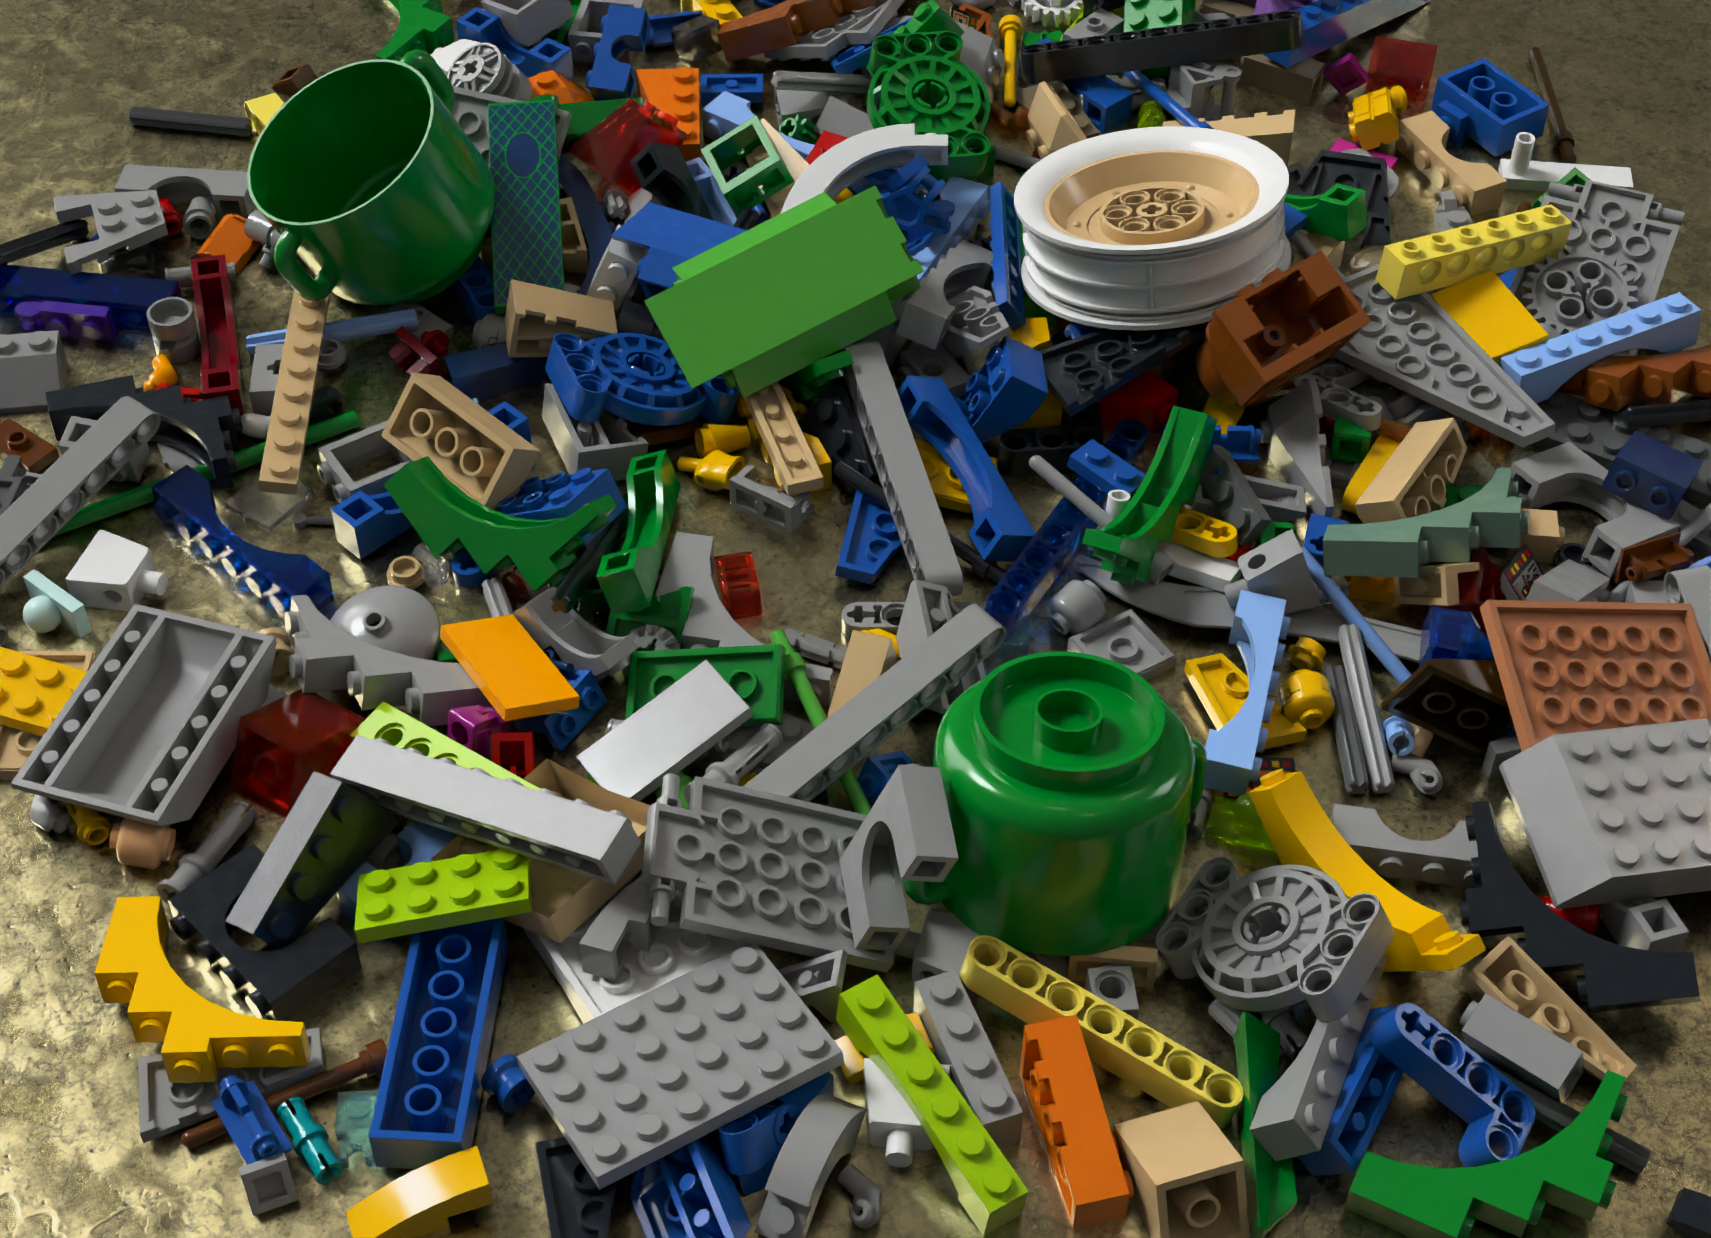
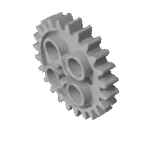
M1572 247L1570 255H1566L1561 249H1558L1556 259L1546 254L1544 265L1535 262L1533 272H1527L1526 282L1522 286L1521 304L1538 323L1548 324L1564 335L1637 308L1638 287L1633 286L1634 275H1626L1627 265L1616 267V256L1606 261L1604 260L1603 250L1596 256L1591 255L1590 247H1587L1583 254H1578L1576 247Z

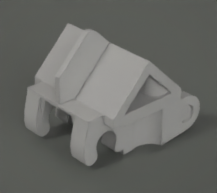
M1220 61L1216 65H1209L1204 62L1193 63V66L1175 65L1170 70L1169 88L1166 94L1196 119L1206 118L1212 112L1220 119H1222V116L1235 115L1233 111L1237 81L1241 78V70ZM1224 81L1221 105L1214 103V98L1209 96L1210 87L1222 84Z

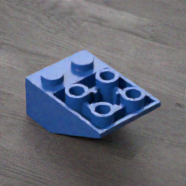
M1006 335L998 346L994 345L989 350L985 364L979 372H974L970 376L962 395L959 398H954L981 444L1029 420L1049 394L1042 353Z
M584 468L570 475L559 472L546 479H540L539 476L529 478L519 486L520 491L497 504V511L516 518L546 520L570 516L587 503L609 494L618 506L607 516L608 520L612 522L628 506L608 468L594 471L591 468ZM605 527L592 535L588 532L583 537L585 541L583 546L588 544Z

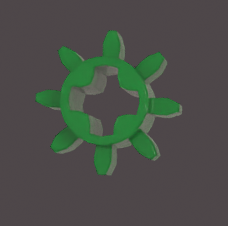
M797 114L795 119L788 118L784 120L779 127V133L813 145L817 142V135L813 131L817 125L800 114Z

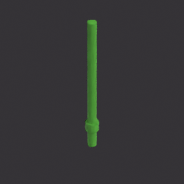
M783 629L776 630L771 633L770 639L773 645L782 644L786 648L784 677L791 680L815 729L827 717L805 674L807 667L800 653L794 652ZM851 768L839 777V780L855 813L868 815L871 806Z

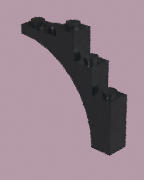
M133 375L46 392L48 412L57 441L61 440L71 416L98 420L120 398L130 396L160 416V426L150 440L164 442L184 450L201 461L213 475L219 490L234 487L231 473L237 472L238 469L232 445L239 444L236 430L243 429L239 409L238 407L231 409L228 395L191 402L190 397L183 398L180 385L144 392L143 387L136 388Z
M1490 802L1471 803L1473 815L1466 816L1467 834L1469 841L1477 842L1478 857L1471 858L1474 882H1482V887L1465 889L1466 901L1459 902L1463 927H1470L1471 933L1479 934L1480 937L1524 932V938H1517L1518 946L1545 973L1584 969L1585 975L1577 976L1580 1002L1589 1001L1591 1012L1701 1002L1693 952H1653L1620 946L1588 934L1558 916L1528 888L1512 866L1500 841Z

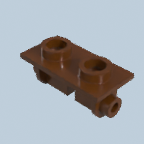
M1679 531L1622 548L1618 559L1615 582L1620 583L1630 580L1636 583H1643L1649 578L1664 574L1665 569L1669 572L1681 568L1687 569L1694 561V554L1690 549L1679 545L1681 536Z

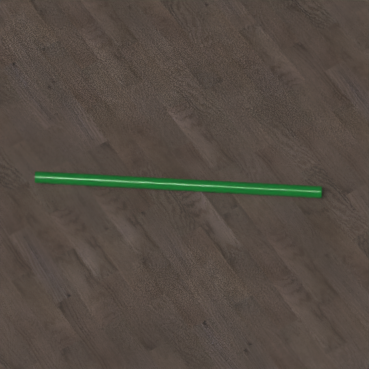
M352 410L308 426L305 447L360 427V421L356 412ZM266 442L234 453L238 471L262 462ZM204 464L89 504L82 507L53 537L214 480V477Z

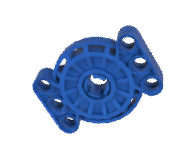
M558 333L553 337L545 366L546 373L568 413L574 419L584 423L598 421L603 410H606L617 417L643 425H680L690 422L698 416L715 424H726L731 420L739 395L735 387L732 389L727 387L722 375L692 389L667 343L664 340L645 334L615 333L597 336L585 342L575 335Z

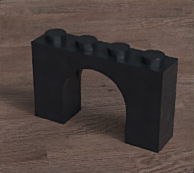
M253 843L169 899V905L173 914L170 925L182 941H186L189 938L195 944L194 947L198 956L207 966L214 964L220 970L223 981L231 991L236 992L240 990L246 996L245 999L249 1008L258 1018L266 1016L269 1020L288 1021L358 971L362 966L356 942L330 917L290 945L273 951H252L240 947L233 941L238 928L226 922V919L265 855Z

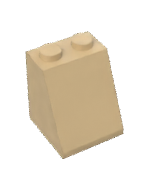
M1198 1101L1113 1125L1114 1134L1119 1146L1120 1163L1123 1171L1127 1170L1130 1174L1134 1189L1133 1200L1150 1238L1249 1237L1244 1160Z

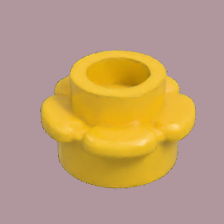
M1300 637L1295 645L1291 644L1288 648V652L1292 656L1291 663L1299 670H1320L1323 667V658L1326 655V651L1317 641L1308 637Z

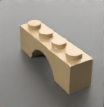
M1433 111L1400 120V136L1396 140L1395 147L1442 192L1452 191L1457 198V206H1464L1470 217L1501 207L1507 180L1488 163L1467 162L1449 154L1445 149L1450 127Z

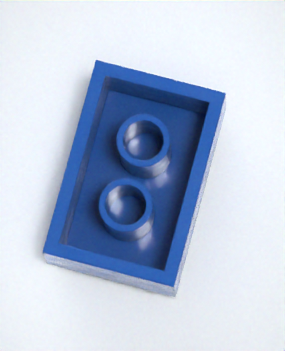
M1483 58L1438 77L1431 109L1436 112L1437 104L1447 100L1468 113L1469 120L1465 135L1496 157L1513 149L1516 135L1520 132L1531 133L1535 136V139L1541 137L1550 104Z

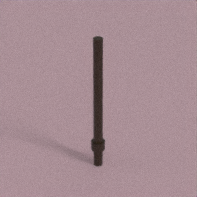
M1533 47L1528 51V55L1543 100L1550 104L1548 116L1555 134L1553 137L1555 148L1561 153L1564 163L1575 164L1577 158L1573 149L1575 142L1572 133L1566 128L1541 50L1538 47Z

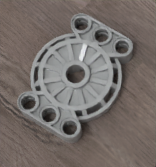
M1219 856L1205 862L1159 930L1155 938V945L1175 977L1190 979L1199 975L1210 993L1220 1002L1233 1008L1254 1012L1269 1011L1291 1006L1306 999L1318 1019L1332 1022L1344 1017L1353 1006L1390 945L1394 936V928L1375 895L1359 893L1347 899L1339 883L1325 872L1310 866L1287 864L1270 866L1241 877L1231 859Z

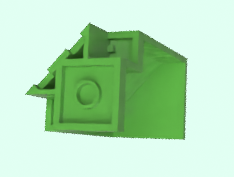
M875 185L839 204L823 192L673 267L672 269L677 281L672 283L673 286L644 301L692 389L722 375L729 389L735 387L741 396L746 398L809 366L813 362L897 321L891 303L920 289L921 286L917 275L924 272L918 259L915 260L908 253L905 244L907 240L894 217L888 218L882 196Z

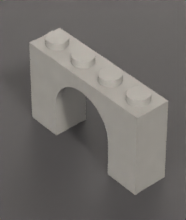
M1571 442L1512 463V481H1519V498H1522V508L1538 509L1554 502H1573L1593 509L1608 521L1595 526L1582 556L1585 559L1587 557L1589 562L1610 578L1616 575L1618 559L1622 548L1675 533L1680 527L1673 519L1663 518L1604 490L1602 484L1609 471Z
M919 764L898 765L839 860L855 949L895 951L910 930L902 880L943 882L959 859L939 767H925Z

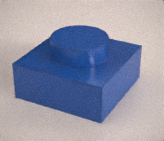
M1447 100L1437 104L1435 114L1450 127L1448 141L1454 145L1464 141L1469 114Z

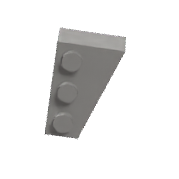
M545 384L542 419L569 475L584 468H591L592 471L608 468L614 481L626 479L631 458L647 454L649 443L643 437L636 438L627 430V423L622 418L615 419L606 410H603L599 420L594 423H584L574 419L568 413L553 384Z

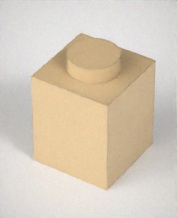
M1522 508V511H1529L1530 513L1529 534H1522L1520 548H1506L1507 560H1512L1521 548L1527 544L1537 562L1552 563L1556 549H1561L1564 544L1565 536L1564 527L1558 525L1557 511Z

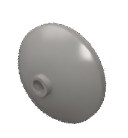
M387 585L362 591L340 606L330 620L334 625L360 640L410 657L432 660L440 643V622L433 606L418 592L402 586ZM381 621L378 625L371 626L374 623Z

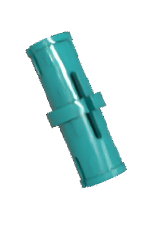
M301 1097L289 1099L296 1115L291 1113L285 1102L282 1103L277 1110V1116L293 1138L291 1145L296 1154L305 1158L315 1176V1180L319 1184L331 1182L324 1166H328L336 1180L342 1174L344 1166L327 1142L329 1136L325 1128L315 1123Z

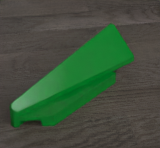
M1242 1012L1234 1034L1238 1070L1237 1079L1243 1086L1244 1091L1242 1101L1237 1110L1242 1157L1244 1160L1251 1238H1264L1267 1232L1281 1218L1284 1219L1294 1209L1297 1203L1292 1158L1275 1161L1249 1131L1261 1097L1280 1079L1278 1077L1280 1033L1249 1012Z

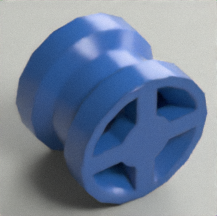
M512 1054L501 1056L495 1060L484 1072L481 1079V1087L489 1095L497 1096V1103L505 1112H514L520 1109L536 1093L520 1070L517 1058Z

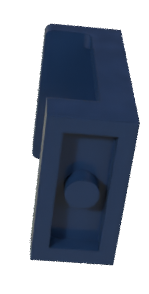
M1635 430L1615 457L1602 484V488L1663 518L1671 519L1682 497L1687 495L1703 461Z

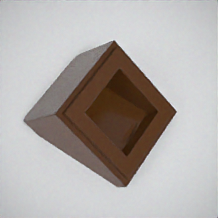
M305 63L286 70L271 88L275 92L293 96L318 77L310 65Z

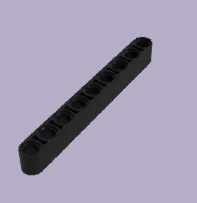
M1287 10L1032 44L1019 50L1023 82L1039 84L1044 81L1054 82L1294 50L1303 46L1302 19L1299 11Z

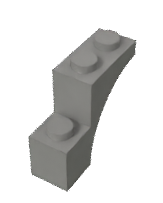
M554 586L512 613L542 650L550 646L553 651L557 652L563 662L572 663L574 669L591 670L597 682L627 666L630 663L627 656L637 649L629 635L617 637L606 634L585 621L573 609L567 614L560 610L558 612L553 611L551 608L553 605L551 597L557 590Z

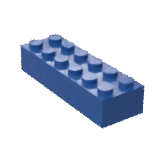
M504 917L412 934L369 1133V1141L376 1167L418 1169L443 1157L472 1147L482 1093L481 1079L486 1071L509 947Z

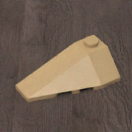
M1509 935L1459 981L1475 1002L1479 1003L1485 993L1583 1051L1585 1072L1600 1081L1603 1080L1607 1070L1627 1078L1637 1066Z

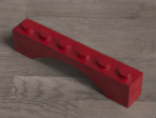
M223 254L190 259L201 341L202 368L200 376L203 400L228 395L231 409L238 407L240 416L245 414L232 285L226 257Z

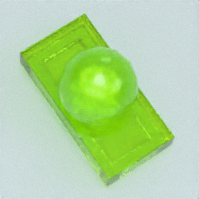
M1248 793L1241 795L1237 800L1215 795L1205 835L1275 851Z

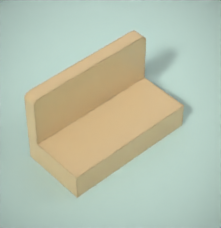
M1428 562V564H1421L1418 578L1394 577L1396 603L1442 606L1459 604L1458 573L1479 570V562Z
M1133 941L1104 952L1069 956L1067 979L1086 982L1087 968H1098L1103 965H1131L1135 986L1153 988L1157 969L1158 948H1155L1156 945L1153 942Z

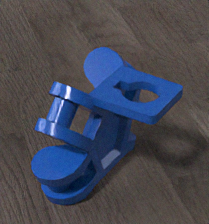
M927 166L904 188L891 194L887 189L878 190L882 196L888 218L894 217L907 240L906 247L910 255L924 250L937 235L949 233L951 229L949 217L955 211V205L948 200L933 201L947 183L942 179L940 181L936 180L929 174L931 170ZM920 184L930 191L924 200L914 193V190ZM927 214L936 216L935 218L926 219Z

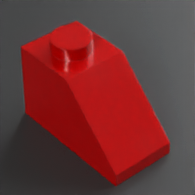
M1146 371L1098 401L1097 409L1102 430L1153 432L1163 424H1167L1173 405H1177L1178 390L1151 371Z

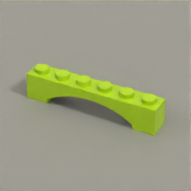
M878 974L840 993L836 1021L858 1053L861 1054L863 1052L879 1067L909 1105L941 1157L959 1194L958 1200L983 1237L1022 1215L1029 1193L1028 1189Z

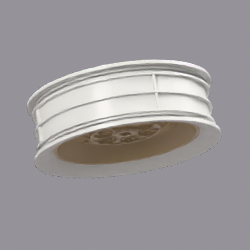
M1164 126L1129 129L1095 136L1061 148L1044 157L1026 171L1019 180L1014 192L1015 211L1023 227L1025 257L1021 266V278L1024 289L1029 297L1046 311L1072 322L1098 328L1160 330L1211 321L1214 319L1212 313L1236 299L1235 294L1251 283L1255 287L1261 285V280L1277 268L1282 272L1290 268L1291 247L1285 235L1284 199L1289 190L1288 169L1283 160L1274 151L1255 140L1226 131L1199 127Z

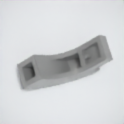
M827 1093L816 1096L805 1107L789 1132L768 1178L765 1190L769 1192L755 1233L767 1238L806 1237L824 1185L839 1159L846 1154L852 1153L867 1109Z

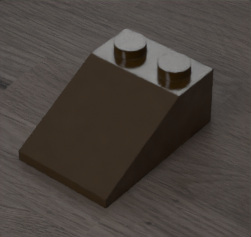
M1428 659L1381 703L1382 710L1482 756L1487 752L1489 742L1506 736L1515 728L1496 662L1492 660Z

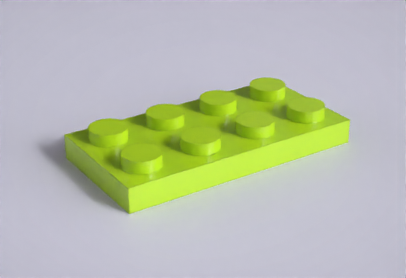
M499 848L498 850L476 854H461L448 859L418 862L409 866L387 870L379 869L370 873L360 874L358 878L354 929L358 943L532 912V858Z

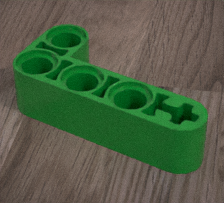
M548 94L536 96L530 100H554L556 109L570 112L572 118L564 144L613 140L635 129L637 132L645 130L646 135L651 133L647 101L644 98L559 104L558 96Z

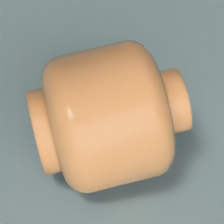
M124 818L121 824L115 823L113 825L109 846L110 848H116L117 859L122 864L157 869L163 861L169 862L175 846L176 830L171 829L170 825L159 827Z

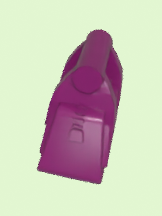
M481 705L451 709L448 713L447 737L492 761L491 733H510L511 721L505 722L494 707H483Z

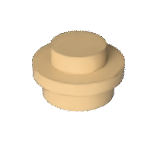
M400 556L390 563L386 573L387 582L390 586L415 589L423 583L425 571L416 558Z

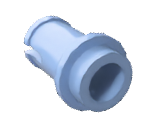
M1397 716L1386 719L1382 724V728L1390 751L1395 754L1397 750L1399 756L1409 754L1415 744L1412 736V725L1410 722Z

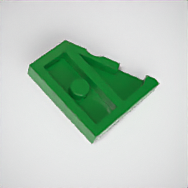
M685 586L667 594L652 596L650 607H646L636 613L624 612L613 615L610 610L606 634L624 637L629 635L631 630L646 624L657 625L669 630L678 640L680 648L683 649L682 633L692 605L695 588ZM655 644L652 645L649 650L637 648L636 651H654L656 646Z

